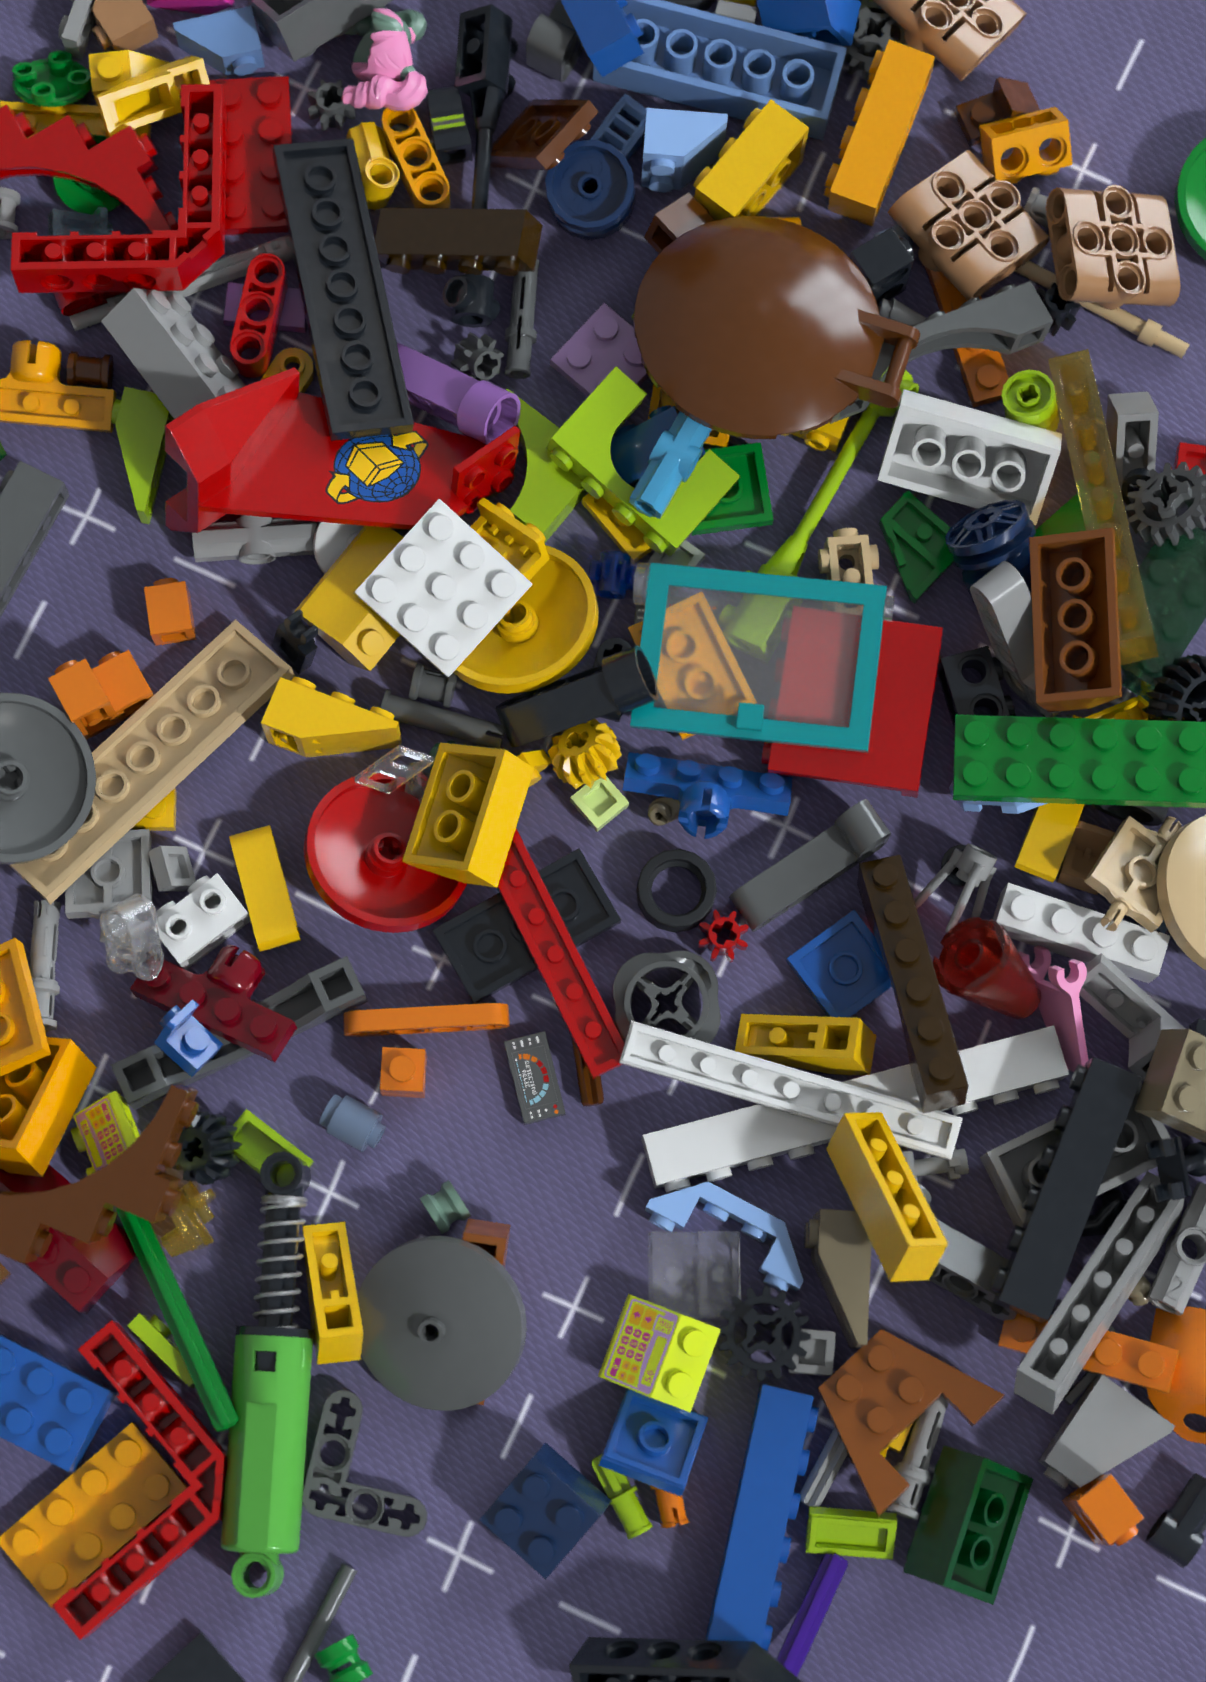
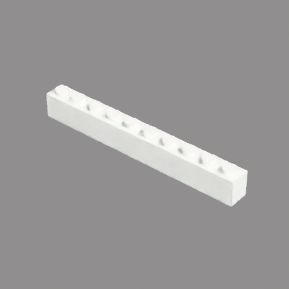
M1055 1026L960 1050V1058L969 1085L965 1104L938 1111L952 1110L953 1115L959 1116L978 1110L977 1103L993 1099L994 1105H1000L1019 1099L1018 1092L1034 1088L1035 1094H1041L1060 1088L1058 1081L1063 1080L1069 1073ZM910 1064L842 1082L920 1105ZM757 1104L645 1134L642 1136V1143L655 1189L665 1187L666 1193H672L691 1187L690 1179L706 1175L707 1182H713L732 1176L731 1168L747 1164L748 1170L754 1171L773 1165L772 1158L788 1153L790 1160H795L815 1153L814 1146L830 1142L837 1127Z

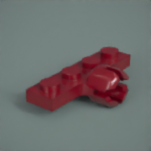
M227 945L220 950L206 972L194 974L152 954L130 988L135 997L167 1012L175 1005L182 1010L193 999L199 1006L192 1016L208 1031L265 1059L276 1062L297 1029L294 1020L251 1001L252 994L265 975V969L254 955L246 950L237 955L239 947Z

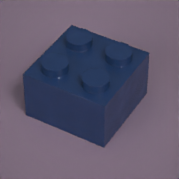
M545 1443L479 1520L546 1580L599 1519L612 1501L550 1445Z

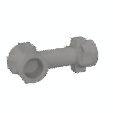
M956 1146L951 1160L940 1157L914 1160L913 1151L902 1152L917 1183V1177L947 1173L949 1180L960 1179V1175L969 1173L965 1149H956Z

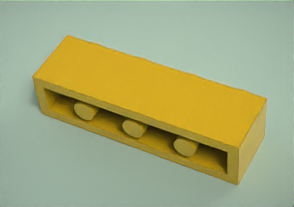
M844 1113L826 1150L889 1281L929 1280L948 1243L883 1113Z

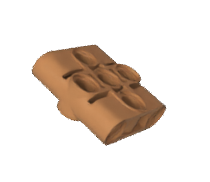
M873 0L905 29L904 37L911 48L931 53L960 81L965 79L1017 28L1027 15L1013 0Z
M970 150L963 152L908 190L888 211V214L919 247L918 256L921 263L932 271H941L967 301L980 297L1030 261L1050 241V237L1020 205L1021 197L1017 188L1010 182L997 180Z
M1110 185L1103 191L1055 188L1050 192L1046 203V216L1059 295L1063 300L1099 303V305L1108 310L1118 309L1123 304L1166 307L1175 304L1181 289L1168 204L1163 196L1129 193L1119 185Z

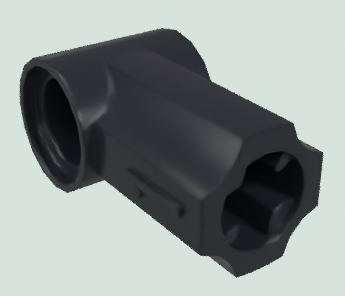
M1197 1473L1192 1475L1171 1509L1165 1510L1160 1515L1145 1540L1149 1545L1182 1568L1186 1567L1194 1558L1205 1538L1203 1532L1206 1529V1478Z

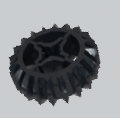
M1193 654L1174 658L1172 664L1163 665L1162 676L1153 678L1154 690L1146 693L1150 698L1149 705L1142 710L1148 715L1147 720L1206 722V656Z

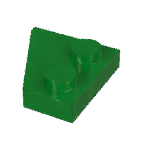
M907 490L880 519L879 525L907 594L915 604L954 563V558L945 541V536L950 527Z

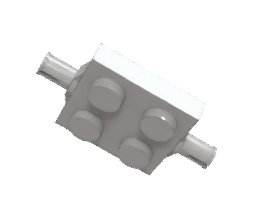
M149 829L129 830L65 890V914L67 918L93 917L100 919V942L109 943V938L111 943L118 941L117 918L126 915L153 913L152 865L148 851L152 850Z

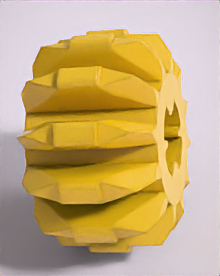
M592 719L586 723L563 730L562 735L552 737L553 746L548 750V754L554 766L553 770L559 779H562L564 783L571 784L575 789L583 784L592 788L594 782L598 779L607 781L606 773L608 771L618 769L616 761L622 756L620 745L616 740L617 737L613 730L606 723Z

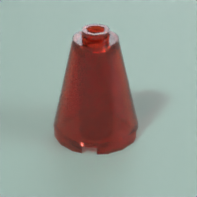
M970 917L956 924L944 935L940 942L944 947L939 959L934 956L933 967L938 983L945 991L1013 1019L1026 1018L1037 1009L1041 1000V990L1007 931L996 920L991 918L990 920H982L980 917Z

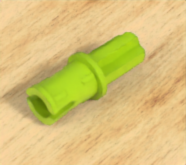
M600 1454L591 1461V1466L607 1497L612 1501L609 1505H612L627 1534V1538L632 1539L653 1526L649 1522L635 1494V1491L638 1489L637 1486H631L625 1475L599 1466L602 1454Z

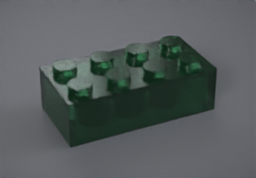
M1198 527L1192 530L1194 538L1191 540L1185 534L1179 536L1178 545L1173 546L1170 539H1165L1161 547L1156 546L1154 543L1118 599L1122 686L1136 695L1142 696L1148 702L1150 698L1146 693L1154 690L1153 678L1162 676L1163 665H1170L1173 663L1174 658L1182 656L1206 618V532Z

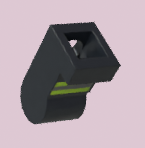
M455 85L429 89L426 95L434 152L441 166L473 161L469 130L465 121L460 93L454 87ZM459 150L455 153H446L447 151Z

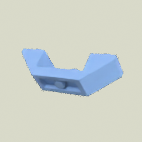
M704 1182L652 1198L646 1205L644 1211L651 1214L649 1222L672 1233L674 1227L681 1231L683 1230L696 1203L700 1201L705 1204L703 1211L713 1218L726 1222L727 1218L730 1217L743 1224L741 1232L762 1243H764L766 1237L773 1240L758 1270L766 1275L763 1282L780 1292L782 1290L788 1291L789 1288L794 1291L800 1289L803 1278L784 1221L710 1182Z

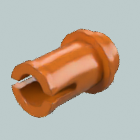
M650 1485V1490H655L661 1528L676 1527V1524L684 1525L689 1523L682 1496L674 1495Z

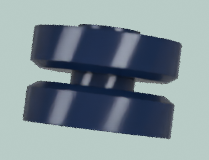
M591 139L576 141L568 145L563 151L565 153L564 158L559 164L548 170L545 178L550 211L557 224L572 236L585 240L606 238L619 231L631 217L636 201L633 170L625 155L609 143ZM593 186L595 192L591 194L586 193L585 188Z

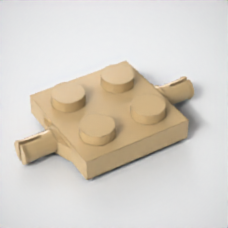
M1131 816L1127 817L1121 823L1084 880L1086 884L1111 903L1110 908L1100 921L1103 927L1109 923L1106 928L1107 930L1116 931L1125 915L1130 916L1151 933L1159 928L1164 919L1157 896V870L1161 854L1167 842L1182 827L1179 820L1173 824L1176 818L1166 817L1159 831L1156 832L1145 828Z

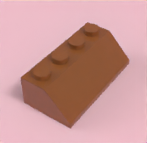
M1104 528L1029 537L1036 704L1048 712L1090 709L1122 697L1115 529Z

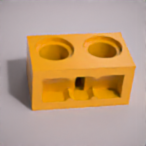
M1056 107L979 125L983 165L997 180H1004L1015 184L1020 182L1022 177L1034 174L1052 175L1057 173L1060 168L1073 165L1069 121ZM1052 138L1048 147L1039 150L1043 141ZM1014 147L1012 154L1008 158L1001 160L1002 154L1007 149Z

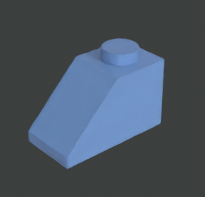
M251 6L173 22L179 48L190 55L203 58L204 63L225 75H248L258 68L265 67Z

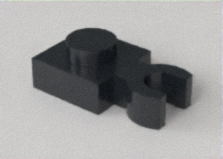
M300 609L287 617L277 627L272 642L273 648L298 674H301L311 666L318 648L314 641V637L318 635V628L313 625L308 629L302 621L303 612Z

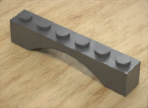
M1031 281L1019 286L1009 284L999 289L993 296L982 300L978 297L972 298L963 303L959 309L946 314L944 311L936 312L927 317L924 322L914 325L913 327L920 332V338L917 347L911 350L907 363L936 351L966 347L988 349L1009 355L1043 342L1053 323V319ZM883 342L872 379L884 382L895 348L894 345ZM857 399L851 406L848 405L844 410L835 415L829 423L837 422L867 410L870 402Z
M345 956L308 973L281 991L258 1002V1004L294 1020L297 1029L292 1035L293 1037L368 1001L348 957ZM213 1034L224 1045L193 1077L188 1075L157 1045L150 1046L113 1063L111 1067L128 1105L136 1110L166 1096L171 1085H190L255 1053Z

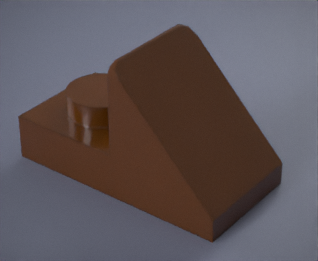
M999 77L996 78L991 93L957 105L954 114L971 147L981 143L979 125L1039 111L1040 108L1027 82Z

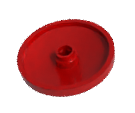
M395 772L360 774L332 788L315 808L307 826L304 840V858L307 872L320 897L329 907L346 920L363 928L379 932H409L426 927L442 918L453 908L462 895L467 883H462L402 862L425 792L426 782Z

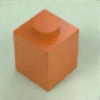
M164 578L153 583L154 586L144 587L150 635L155 646L196 640L190 592L186 582H178V579Z
M382 1047L380 1092L382 1096L425 1098L427 1066L425 1049Z

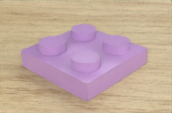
M605 303L550 359V365L587 397L615 367L619 368L638 386L648 377L641 362L642 356L637 339L634 336V328Z

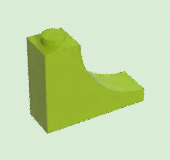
M519 398L521 410L516 427L521 430L519 441L525 454L527 473L521 493L510 511L514 514L515 519L524 525L527 523L535 525L546 538L544 543H546L588 492L582 487V479L571 469L569 471L562 470L549 456L551 452L546 447L552 436L560 428Z

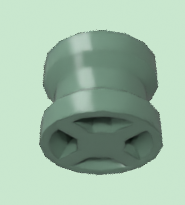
M449 1180L441 1184L440 1191L433 1195L425 1194L420 1198L442 1235L450 1230L451 1224L455 1221H465L471 1217L467 1207Z

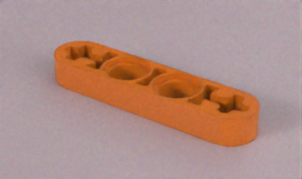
M483 1003L348 1011L343 1013L344 1035L365 1037L503 1029L510 1026L509 1005L504 1003Z

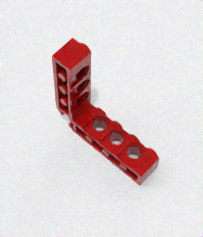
M181 84V110L184 119V135H180V145L184 166L183 171H179V180L183 193V208H178V230H153V234L121 235L120 231H112V235H79V232H70V235L38 236L37 232L12 233L11 272L19 293L130 292L133 288L157 291H183L225 254L227 107L222 84Z
M113 1320L78 1348V1351L94 1370L100 1371L119 1393L117 1398L123 1404H127L146 1425V1433L150 1437L157 1439L175 1461L173 1465L190 1486L170 1502L171 1506L148 1526L141 1527L135 1532L137 1536L113 1556L105 1558L101 1562L102 1566L80 1585L72 1587L51 1605L79 1640L88 1638L220 1523L223 1517L227 1452L124 1328Z

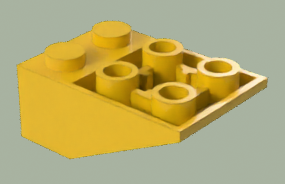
M282 677L279 678L261 721L268 743L306 758L400 748L402 743L399 722L394 720L395 716L389 711L374 706L371 707L370 711L354 705L356 701L353 698L333 691L331 696L315 690V684L300 677H293L291 681Z

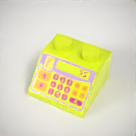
M117 1091L105 1095L73 1115L77 1127L71 1129L72 1137L80 1153L87 1151L92 1167L86 1169L87 1176L107 1166L140 1136L127 1101Z
M628 1294L598 1376L652 1399L691 1412L721 1329Z

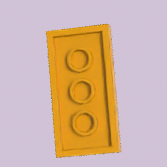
M131 1422L0 1536V1546L47 1604L53 1608L51 1605L72 1587L80 1585L102 1566L101 1562L105 1558L116 1554L136 1537L135 1532L141 1527L148 1526L171 1506L170 1502L188 1486L138 1426Z

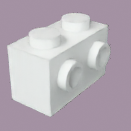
M218 873L212 878L206 875L198 879L188 888V896L177 904L171 901L162 906L153 915L156 920L149 924L181 968L185 970L251 921L247 910Z

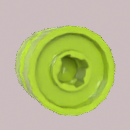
M1029 369L1017 372L1009 377L1003 385L1001 394L1006 418L1055 432L1060 418L1054 384L1051 379L1040 371Z

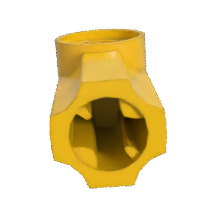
M361 122L358 126L349 128L346 138H353L368 209L378 210L388 204L400 178V171L397 165L390 160L382 127L375 125V122Z

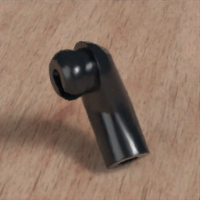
M1112 1189L1103 1194V1205L1096 1214L1089 1215L1081 1237L1106 1235L1128 1202L1121 1191Z

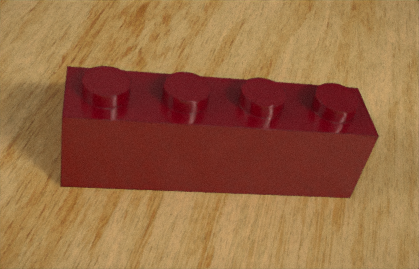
M50 1164L43 1177L13 1174L0 1169V1191L28 1193L48 1191L71 1184ZM114 1223L107 1237L102 1236L100 1241L92 1243L83 1242L50 1227L48 1232L52 1233V1240L48 1250L43 1257H38L36 1261L26 1263V1265L78 1312L87 1314L135 1261L137 1256L127 1233L116 1223Z

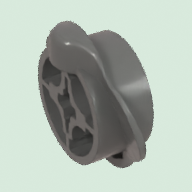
M689 951L643 953L632 957L621 966L614 980L613 997L616 1010L615 1025L624 1044L631 1021L636 1022L631 1005L636 986L650 998L652 1003L649 1014L641 1024L657 1027L663 1020L673 1019L689 1031L683 1036L709 1044L713 1041L719 1030L721 1020L718 1005V981L713 968L705 959ZM659 969H675L684 973L675 984L667 988H660L645 977ZM694 981L698 985L703 998L702 1013L698 1021L686 1012L682 1005V998ZM682 986V989L676 994L677 998L674 1001L678 1008L677 1011L673 1014L670 1011H665L662 1015L659 1014L654 1021H651L658 1013L656 1010L660 1006L656 1000L657 996L662 994L667 997L671 993L674 994Z

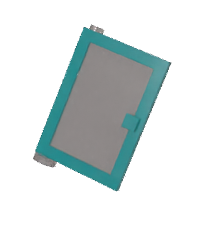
M661 563L637 564L633 601L634 604L645 605L640 648L645 653L654 673L659 698L658 701L632 710L631 728L868 753L883 622L892 621L895 596H887V586Z

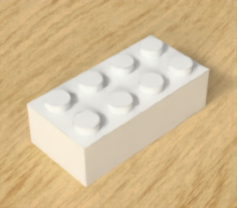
M903 389L881 462L878 481L977 509L1003 500H1018L1025 503L1030 520L1036 525L1061 451L1062 434Z

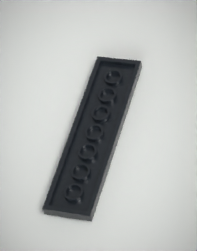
M353 138L274 145L272 155L330 440L412 432L414 426Z

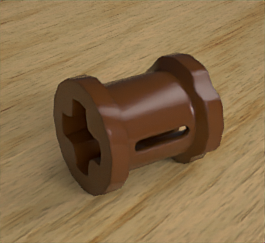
M76 351L69 353L67 385L101 386L102 389H111L114 373L112 354H105L103 358L79 356Z

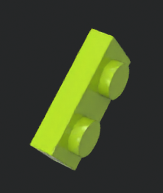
M139 1313L127 1326L189 1387L195 1388L178 1347L168 1338L171 1335L169 1327L156 1314L148 1319L145 1315Z

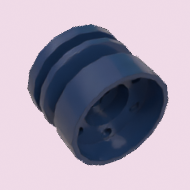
M1003 500L988 504L961 518L947 532L945 536L946 545L950 553L953 554L956 566L963 570V582L973 603L974 600L970 587L1002 561L1009 562L1017 569L1023 577L1029 593H1031L1029 537H1034L1036 530L1033 521L1030 520L1025 503L1018 500Z

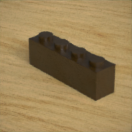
M381 208L375 244L379 260L386 265L387 270L398 274H407L410 272V269H417L437 275L445 274L446 270H459L462 273L480 275L482 271H495L506 276H516L518 271L534 272L543 225L526 209Z

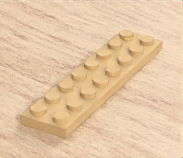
M235 619L92 752L96 771L95 795L89 814L78 832L66 844L48 856L28 863L8 865L49 904H52L272 697L280 677L290 680L295 676L292 668Z

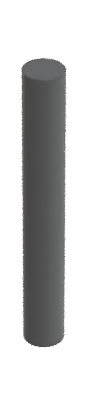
M341 1564L282 1682H302L314 1658V1654H316L357 1570L346 1564Z

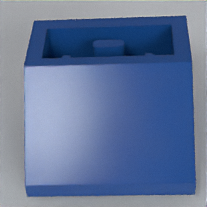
M757 0L762 26L843 47L852 45L861 1Z

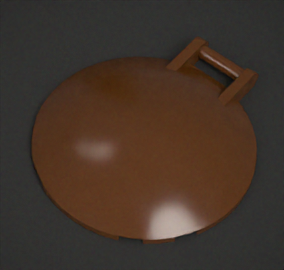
M738 216L714 220L693 228L672 241L655 258L645 273L637 294L633 318L634 336L637 339L642 356L641 362L656 388L661 387L675 402V407L692 420L718 432L749 439H776L777 435L798 431L804 434L831 422L835 415L844 410L848 405L851 406L857 399L885 408H896L901 399L902 392L899 388L911 350L917 347L920 338V332L915 327L880 316L873 291L866 278L847 254L834 243L801 225L763 216ZM883 342L895 346L884 382L872 379Z

